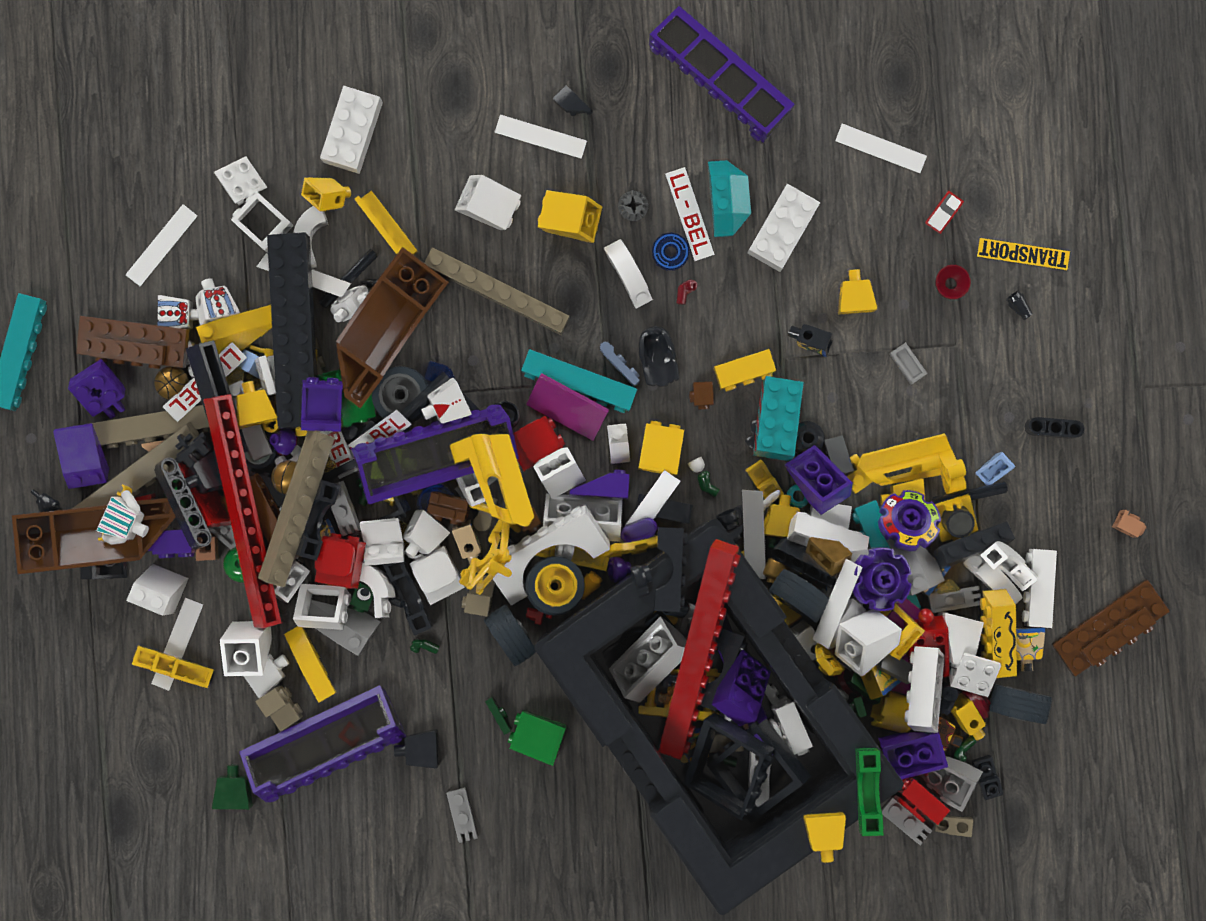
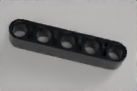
M173 458L163 459L156 464L155 474L189 546L196 550L210 544L211 534L178 463ZM163 464L169 467V472L164 470ZM172 482L176 483L177 490L173 489ZM180 500L185 502L186 508L180 505ZM189 517L193 519L194 526L190 525ZM197 535L201 536L202 544L197 541Z
M787 537L781 538L771 552L772 557L776 561L834 589L840 572L831 576L806 552V546L787 540Z

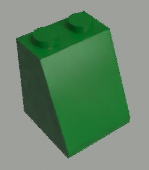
M340 369L317 375V378L322 381H327V378H337L339 381H342ZM342 389L341 427H350L355 422H367L369 418L376 416L372 393L363 406L359 408L344 397Z
M522 710L521 714L517 713L514 722L517 728L515 733H510L507 742L511 744L509 749L553 766L566 724Z

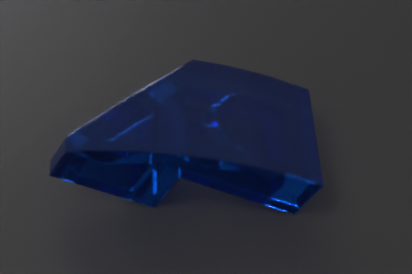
M433 361L428 362L424 376L425 380L433 382L442 372L450 379H455L451 368Z

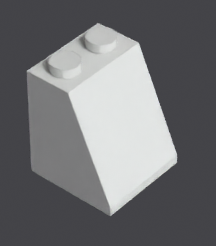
M471 175L456 205L455 211L496 229L506 230L513 221L512 215L520 205L521 201L519 199L521 195L483 175Z
M152 564L134 582L126 601L162 616L174 614L189 578Z
M869 610L839 624L835 655L860 676H864L899 645L902 629L879 611Z
M938 612V616L942 615L948 626L949 662H951L952 667L957 668L963 653L976 656L984 623L949 613Z
M253 621L232 622L220 639L224 676H260L264 674L272 641L271 626L256 628L253 625Z

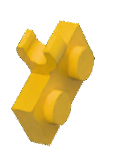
M854 454L850 457V460L856 470L847 475V477L853 482L852 491L856 494L873 481L858 467L857 464L860 458L857 454Z

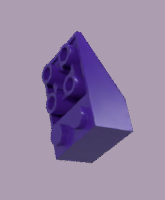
M742 650L717 687L712 705L739 726L755 722L771 671L746 651Z

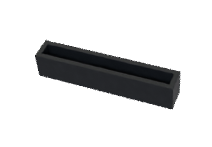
M214 340L185 348L206 417L207 413L203 399L231 394ZM234 406V410H235V414H236V419H237V423H238L237 412H236V409H235V406ZM239 429L244 453L249 452L242 429Z

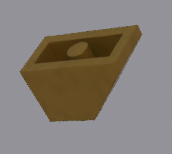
M811 537L808 540L806 552L831 576L841 571L846 559L851 561L852 553L840 541Z

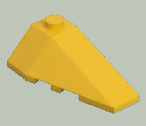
M271 305L214 320L196 327L201 343L214 340L218 354L232 342L240 351L245 348L247 349L251 343L272 329Z

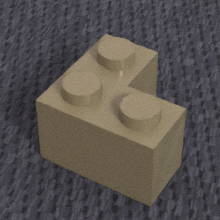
M493 579L484 588L481 595L476 593L475 585L472 590H469L467 596H463L461 608H465L464 613L486 617L490 615L495 586Z
M282 685L255 701L265 717L270 716L280 732L303 717L301 707L298 703L294 704L290 698L292 697L291 692L287 687L283 688Z

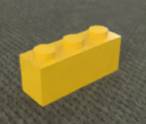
M770 349L717 365L713 368L720 390L725 389L726 392L736 389V385L741 383L744 386L755 383L754 379L759 377L764 380L765 376L773 377L772 373L776 372Z

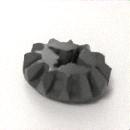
M631 190L621 196L618 209L625 219L637 221L646 215L649 204L646 196L640 191ZM632 198H634L636 204H642L636 207L635 213H633L631 207H628L631 204Z

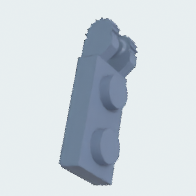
M605 341L600 344L601 353L633 387L640 383L638 379L640 375L633 368L629 369L625 365L627 361L620 354L615 355L614 347L610 343Z

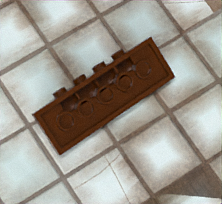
M80 316L76 354L96 357L95 361L102 359L104 362H107V359H113V363L125 364V361H131L132 366H143V363L149 364V368L160 369L161 365L186 368L187 353L185 348H188L190 329Z
M1145 579L1052 643V646L1071 674L1076 677L1090 666L1096 665L1099 667L1107 661L1105 659L1107 656L1119 654L1122 651L1121 647L1123 645L1135 643L1138 640L1137 636L1142 632L1144 634L1151 632L1156 621L1170 611L1151 583Z

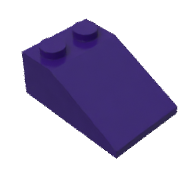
M93 424L54 429L53 433L61 469L68 489L107 483L109 466Z
M815 445L785 464L786 469L807 501L820 515L851 496L853 482Z
M614 470V473H609L571 489L570 495L628 499L629 474H625V470Z
M939 731L938 733H896L879 738L882 753L901 780L948 767Z

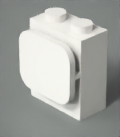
M561 448L536 462L533 466L552 499L586 481L568 448Z
M439 544L431 553L425 556L421 553L413 558L414 562L410 563L413 574L430 605L465 588L464 585L459 583L461 576L446 546L441 547Z
M786 699L770 706L776 722L772 718L769 719V722L794 755L798 754L800 756L809 752L808 748L813 746L794 702Z

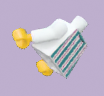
M123 484L122 492H117V495L121 497H111L96 530L102 533V537H98V540L105 541L111 545L132 540L136 534L145 537L149 530L148 526L141 523L144 514L140 511V506L132 495V488Z

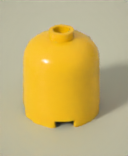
M892 691L882 696L880 703L872 705L870 717L874 718V721L871 722V725L899 733L910 731L911 728L907 725L908 722H905V712L909 710L907 697Z

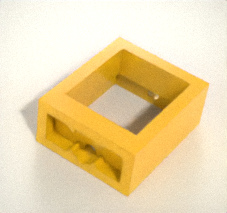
M895 603L893 610L908 623L901 632L899 645L889 653L900 660L925 630ZM892 610L879 612L887 616Z

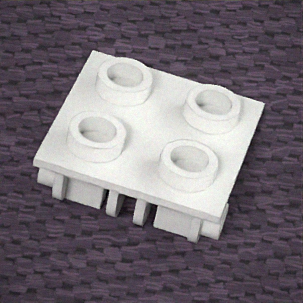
M246 156L214 172L233 202L238 205L245 202L244 199L248 198L251 194L267 188Z

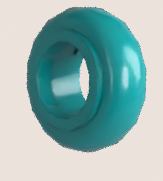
M796 484L789 488L787 495L791 496L790 505L801 508L806 506L808 501L805 496L800 502L794 500V492L801 491Z

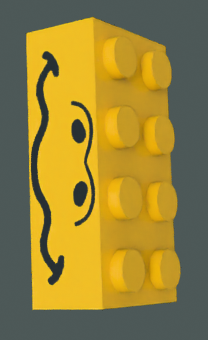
M1006 589L983 591V598L980 599L983 616L980 617V622L984 623V634H981V643L984 645V651H981V658L1001 663V668L996 678L1017 676L1016 604Z

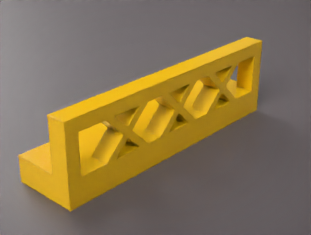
M372 190L362 198L360 196L355 198V201L396 254L402 247L413 255L418 252Z

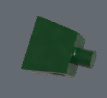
M227 765V776L223 775L217 778L212 809L249 810L253 807L248 776H239V765Z

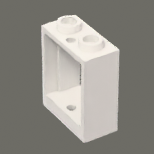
M256 192L246 199V204L242 208H238L233 213L231 220L268 253L267 237L261 241L240 222L248 212L260 201L281 220L269 235L286 234L294 225Z
M301 584L293 620L298 627L343 630L344 623L348 619L346 611L347 606L350 605L351 594H349L346 587ZM312 594L338 596L334 618L308 616Z

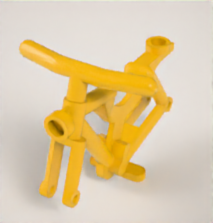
M480 503L471 507L490 514L487 504ZM498 520L488 538V541L492 543L488 554L482 560L472 558L468 569L461 571L459 583L469 590H472L476 585V593L481 595L484 588L497 573L510 577L512 571L504 566L512 558L508 550L509 529L512 528L515 532L519 533L521 532V526ZM488 573L489 575L483 580V576Z

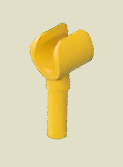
M254 345L250 346L251 350L264 353L266 357L274 355L272 349H264Z

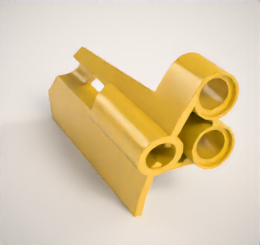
M945 433L862 454L857 464L874 483L880 486L941 475L946 494L966 490L967 487L964 478L966 475L964 462L962 459H956ZM912 467L911 472L892 477L884 475L885 473Z
M476 434L451 444L450 449L455 465L467 460L471 462L491 516L509 524H518L526 527L534 518V514L509 434ZM494 476L498 479L507 509L494 504L487 482L489 477Z

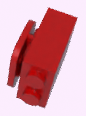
M543 416L513 433L519 457L517 461L524 472L533 468L539 460L563 448L565 445L561 435L557 436L553 429L556 426L551 418L547 419L546 416Z
M330 533V536H323V543L317 561L315 560V569L317 570L315 582L358 589L366 543L360 542L359 537L348 536V539H343L342 534Z
M914 778L902 779L904 785L899 791L902 797L900 798L895 795L894 798L922 823L926 821L922 815H926L938 825L950 812V809Z

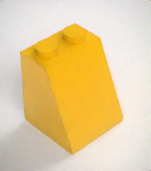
M546 190V195L542 201V211L538 217V228L548 233L594 243L602 206L587 196Z
M650 421V424L646 423L638 470L660 474L665 470L672 476H676L684 430L680 429L681 426L669 424V427L661 426L662 423L657 421Z

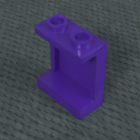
M308 377L307 380H302L301 430L341 432L342 381H339L337 378H327V381H322L316 377Z

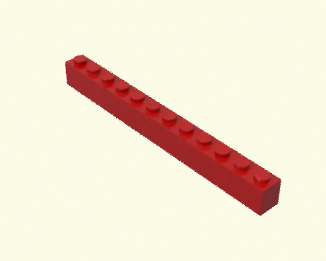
M227 394L206 398L203 400L253 625L256 628H267L280 624L281 618L273 584L266 583L258 578L266 556V550L232 396Z
M718 539L714 541L709 550L659 748L660 753L679 760L682 759L685 753L688 754L692 743L689 742V738L693 737L696 729L693 723L697 721L700 710L697 708L698 705H701L704 698L702 689L708 683L709 677L706 676V673L712 667L713 660L710 659L711 654L714 655L718 645L715 639L719 637L722 626L719 624L720 620H723L727 609L724 608L725 602L728 603L731 591L728 590L729 585H732L735 580L736 573H733L734 567L738 566L741 557L738 555V546Z

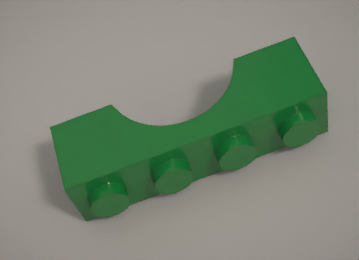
M855 748L859 833L862 836H884L883 814L879 796L880 750L877 748Z

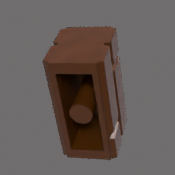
M432 491L427 513L432 515L431 517L435 520L442 521L443 518L450 519L451 524L461 525V522L466 523L468 520L470 505L466 498Z

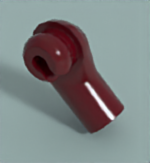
M690 279L679 285L676 304L686 305V296L698 287L695 280Z

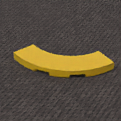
M658 535L635 542L614 543L610 545V550L601 555L603 557H621L622 554L631 553L633 555L647 552L648 548L657 547Z

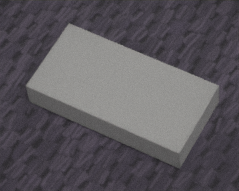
M906 342L889 353L910 385L927 374Z

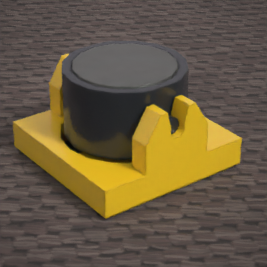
M969 494L935 504L940 517H942L940 523L936 525L940 529L939 538L941 542L951 539L956 541L978 531Z

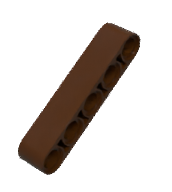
M255 473L249 478L260 528L270 544L280 511L264 480L259 474ZM295 555L294 560L300 558L301 556Z

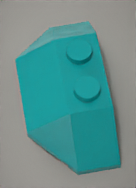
M727 160L708 162L714 237L733 236L751 215L748 175Z

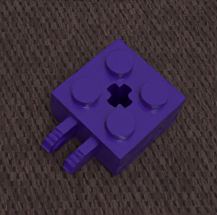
M102 359L70 378L69 391L92 417L104 411L112 419L115 417V413L111 409V405H114L120 413L125 410L124 405L120 401L125 396V387Z
M182 530L164 531L148 550L152 551V555L158 554L159 558H175V554H178V557H194V553H196V549L189 546Z

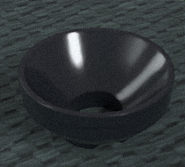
M804 421L798 424L795 452L802 454L814 445L821 450L825 437L819 425L811 421ZM810 432L813 434L814 440L812 443L804 442V433Z

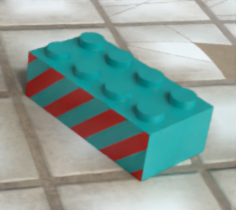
M765 376L761 386L753 456L785 461L793 459L795 456L804 382Z

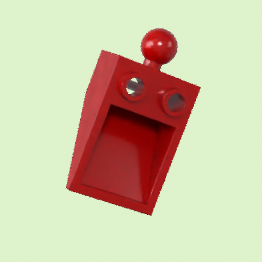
M924 608L919 611L918 619L913 620L925 632L907 651L908 662L911 663L910 656L911 652H914L915 646L939 648L945 655L943 677H949L948 626L942 615L934 616L930 609ZM904 621V629H905V627L908 625V623H906V622Z

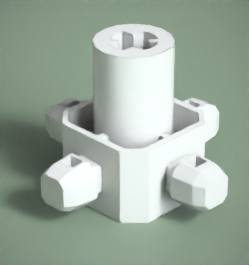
M365 285L347 290L343 297H338L331 305L330 311L334 315L336 322H344L351 319L369 293Z

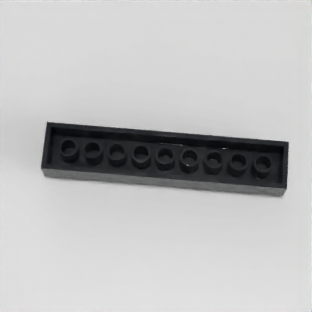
M306 232L267 235L277 424L279 429L301 428L302 380H307L308 377L317 378L318 375L310 236Z

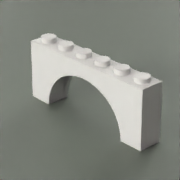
M586 505L581 508H574L569 515L557 518L548 527H541L536 534L524 537L515 546H508L509 555L512 558L504 566L512 571V575L506 577L497 573L493 580L510 605L527 597L523 573L528 562L541 550L554 545H573L587 551L593 559L610 550V541Z

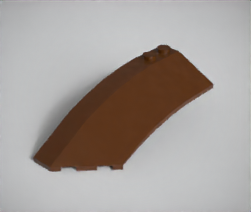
M404 247L399 250L336 340L344 397L359 408L363 406L380 383L409 336L449 283Z
M167 498L137 501L140 511L144 514L141 523L149 527L148 533L145 537L136 534L132 540L113 545L105 541H99L98 537L101 538L102 533L96 531L108 505L12 515L17 573L26 574L140 560L174 520L175 514Z

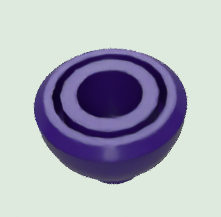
M280 429L271 435L270 443L279 454L288 455L295 448L296 435L291 429Z
M620 557L609 558L607 571L613 583L620 582L628 573H631L630 562H625Z

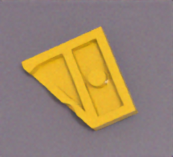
M819 643L815 645L816 660L820 664L819 669L825 675H840L845 670L841 663L836 660L835 656L825 646Z

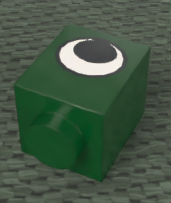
M359 582L358 589H355L350 605L354 606V610L364 613V611H370L374 602V596L367 584Z

